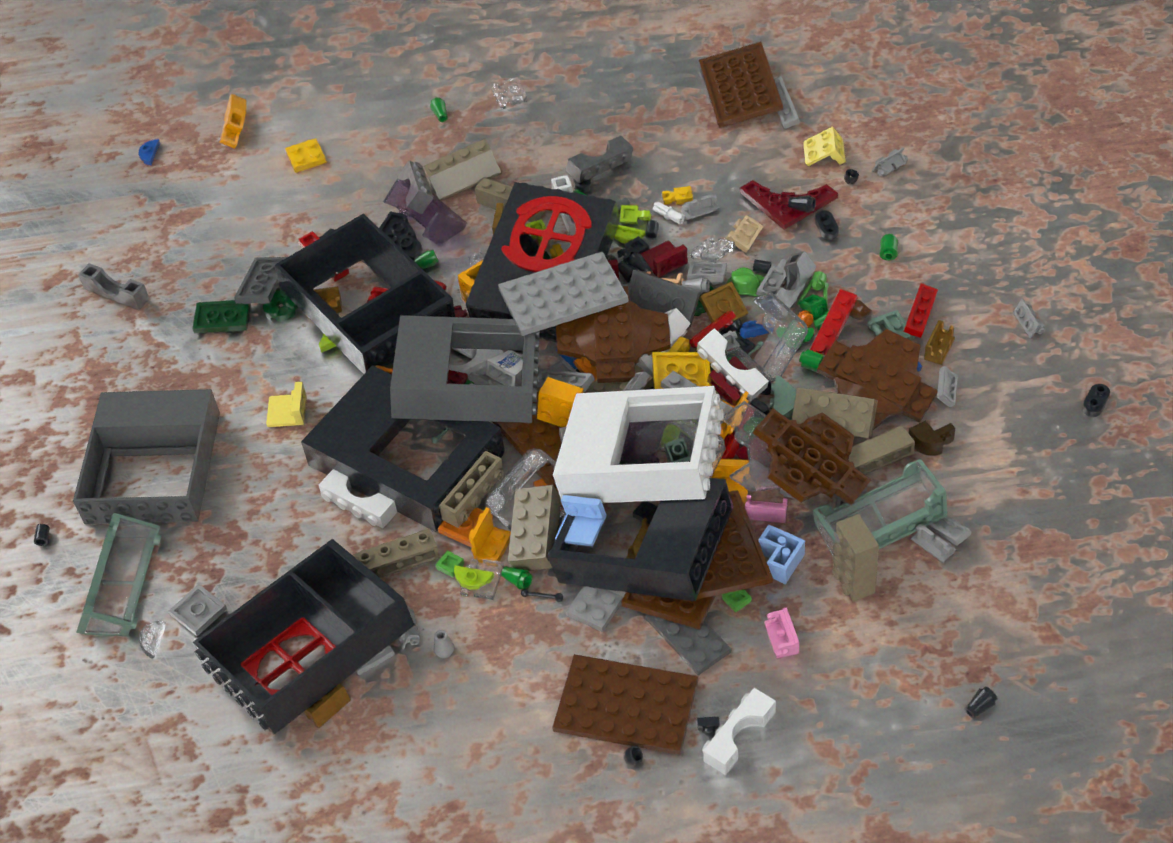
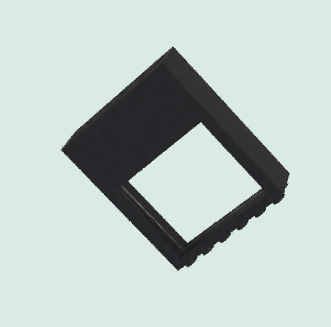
M709 478L710 490H707L705 499L660 501L635 559L576 552L579 545L567 544L564 541L575 516L568 514L552 549L548 552V560L558 582L561 584L696 601L734 507L726 480Z

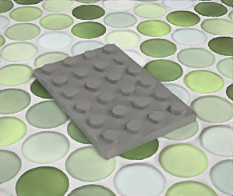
M603 252L498 284L499 291L521 336L628 302V296Z

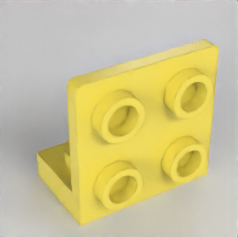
M834 127L824 130L804 141L805 163L807 166L828 156L836 160L839 165L846 162L843 138Z
M295 382L291 395L269 397L267 427L304 425L307 395L303 382Z

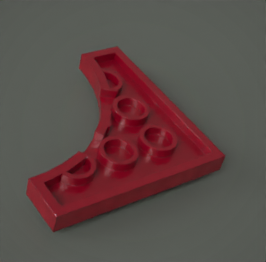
M754 180L740 187V193L783 230L838 198V192L828 184L801 195H795V192H782L781 194L770 192L769 188L758 184ZM811 195V197L816 199L815 210L809 213L789 208L788 206L790 197Z

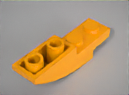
M230 94L219 143L234 149L236 148L244 125L247 107L246 99Z

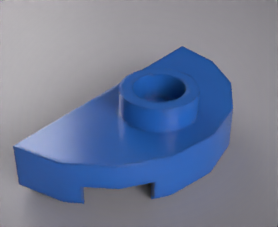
M159 139L147 141L139 148L138 155L144 164L152 165L160 145Z
M755 320L747 321L742 324L740 335L743 339L772 333L773 327L768 323L762 325L756 324L757 321Z

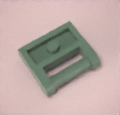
M898 310L873 318L867 323L869 329L873 330L876 336L883 332L879 326L884 325L886 329L911 341L915 340V336L903 332L906 321Z

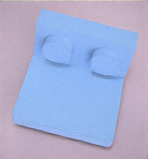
M563 495L561 503L566 516L555 540L569 514L575 516L564 540L565 543L592 547L607 516L601 499Z

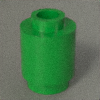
M886 234L880 240V257L884 260H894L898 256V240L895 235Z
M807 349L801 353L799 362H801V367L817 372V368L825 355Z

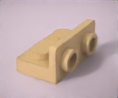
M745 215L742 220L739 218L733 226L735 231L731 230L727 235L726 239L728 241L725 246L728 248L732 243L746 253L763 226L748 215Z

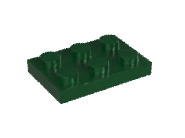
M235 300L197 302L192 327L194 334L247 330L251 303H236Z

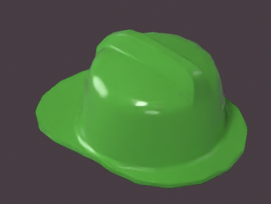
M743 267L732 271L727 283L732 281L739 295L757 296V290L765 277L754 274L751 269Z

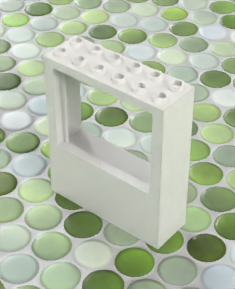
M703 386L577 393L553 472L560 498L562 499L563 495L601 499L602 503L705 499L707 490H710L709 478L713 475L712 462L716 460L715 448H718V434H721L720 422L724 419L723 409L719 407L720 396L716 394L715 387ZM699 419L690 462L619 465L629 422Z

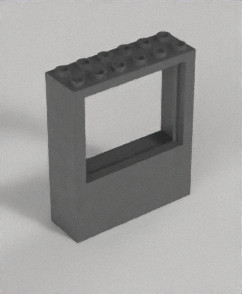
M400 316L390 386L392 418L532 423V415H536V403L533 402H537L539 331L521 336L514 319ZM451 348L523 351L521 386L447 384Z
M212 389L101 392L73 498V503L84 524H110L113 513L148 523H188L199 521L220 416ZM195 454L186 496L100 498L110 457ZM120 518L119 523L127 524L136 523Z

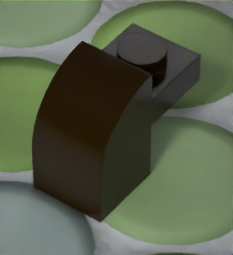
M925 420L909 428V435L915 441L914 448L919 453L936 456L942 454L943 445H948L954 440L955 427L952 423H949L934 431Z

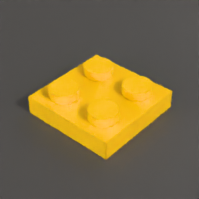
M316 138L285 148L295 173L327 163Z

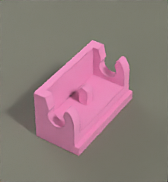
M747 495L745 509L750 520L786 523L788 507L786 498H783V503L752 501L751 495Z
M787 607L783 608V610L767 614L769 620L764 621V625L776 659L799 654V640Z

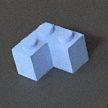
M768 524L759 538V544L764 556L770 558L767 564L773 579L786 584L805 555V540Z

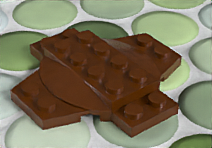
M622 286L628 296L627 303L556 325L557 354L579 359L586 357L590 364L596 367L597 383L629 382L635 376V365L640 362V358L644 354L650 356L652 352H662L671 349L668 314L640 308L630 301L628 286Z
M888 329L884 330L866 345H852L850 348L835 340L817 368V373L834 381L838 394L878 400L873 430L881 425L889 415H895L896 417L903 414L920 423L938 393L937 389L921 382L922 378L917 371L921 345Z
M773 408L753 431L754 435L768 444L766 451L772 456L767 478L800 503L819 494H825L830 498L836 494L852 506L871 481V479L854 467L853 462L848 460L852 452L854 435L823 412L806 419L804 423L797 424L796 420L787 419Z

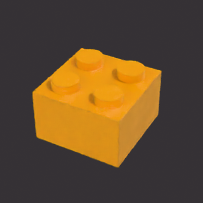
M547 377L539 390L537 419L562 428L567 427L575 396L577 393H583V388Z

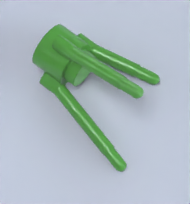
M817 271L813 274L797 305H799V301L805 298L812 287L814 290L823 289V298H826L828 306L827 289L829 284L826 282L827 276L825 273Z

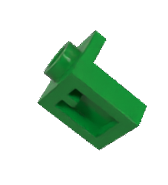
M813 294L799 301L801 309L811 312L813 321L829 311L826 298Z

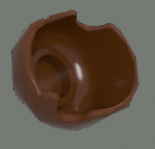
M856 300L849 316L862 320L870 315L872 310L861 300Z

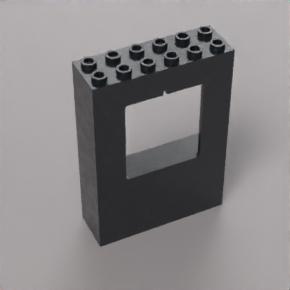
M364 213L275 264L280 289L363 374L372 365L385 367L394 361L400 316L455 317L453 298ZM362 261L390 289L341 318L313 289L336 276L335 272L339 274Z
M372 365L301 441L308 466L326 475L334 469L348 476L352 489L368 497L380 493L394 500L398 513L437 532L438 527L444 521L441 517L439 505L485 451L499 458H502L505 449L501 427L489 421L432 420L465 436V438L448 456L449 460L446 459L428 480H424L379 457V454L411 419L392 418L390 396L392 374Z

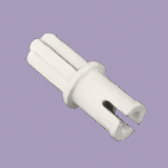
M660 202L654 203L653 211L663 215L666 220L670 219L679 225L685 221L686 216L674 210L672 206L668 207Z

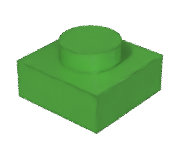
M447 550L435 565L437 570L453 578L455 576V565L462 567L465 563L463 558Z
M745 590L722 594V600L735 613L752 601V597Z

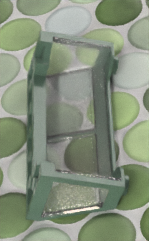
M918 459L905 466L903 476L859 496L852 506L847 502L834 509L829 504L818 506L813 510L814 522L832 556L835 553L833 545L835 544L834 532H836V522L860 514L879 544V549L916 532V527L919 524L928 526L946 517V490L923 461Z
M113 513L76 633L84 635L128 636L131 629L135 630L138 617H135V611L154 545H159L162 534H158L159 525Z

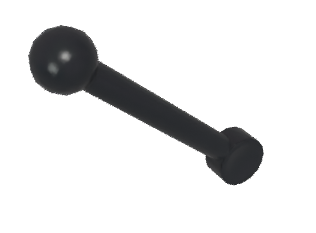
M527 589L521 591L523 597L552 598L557 602L563 600V594L561 593L552 595L529 592Z

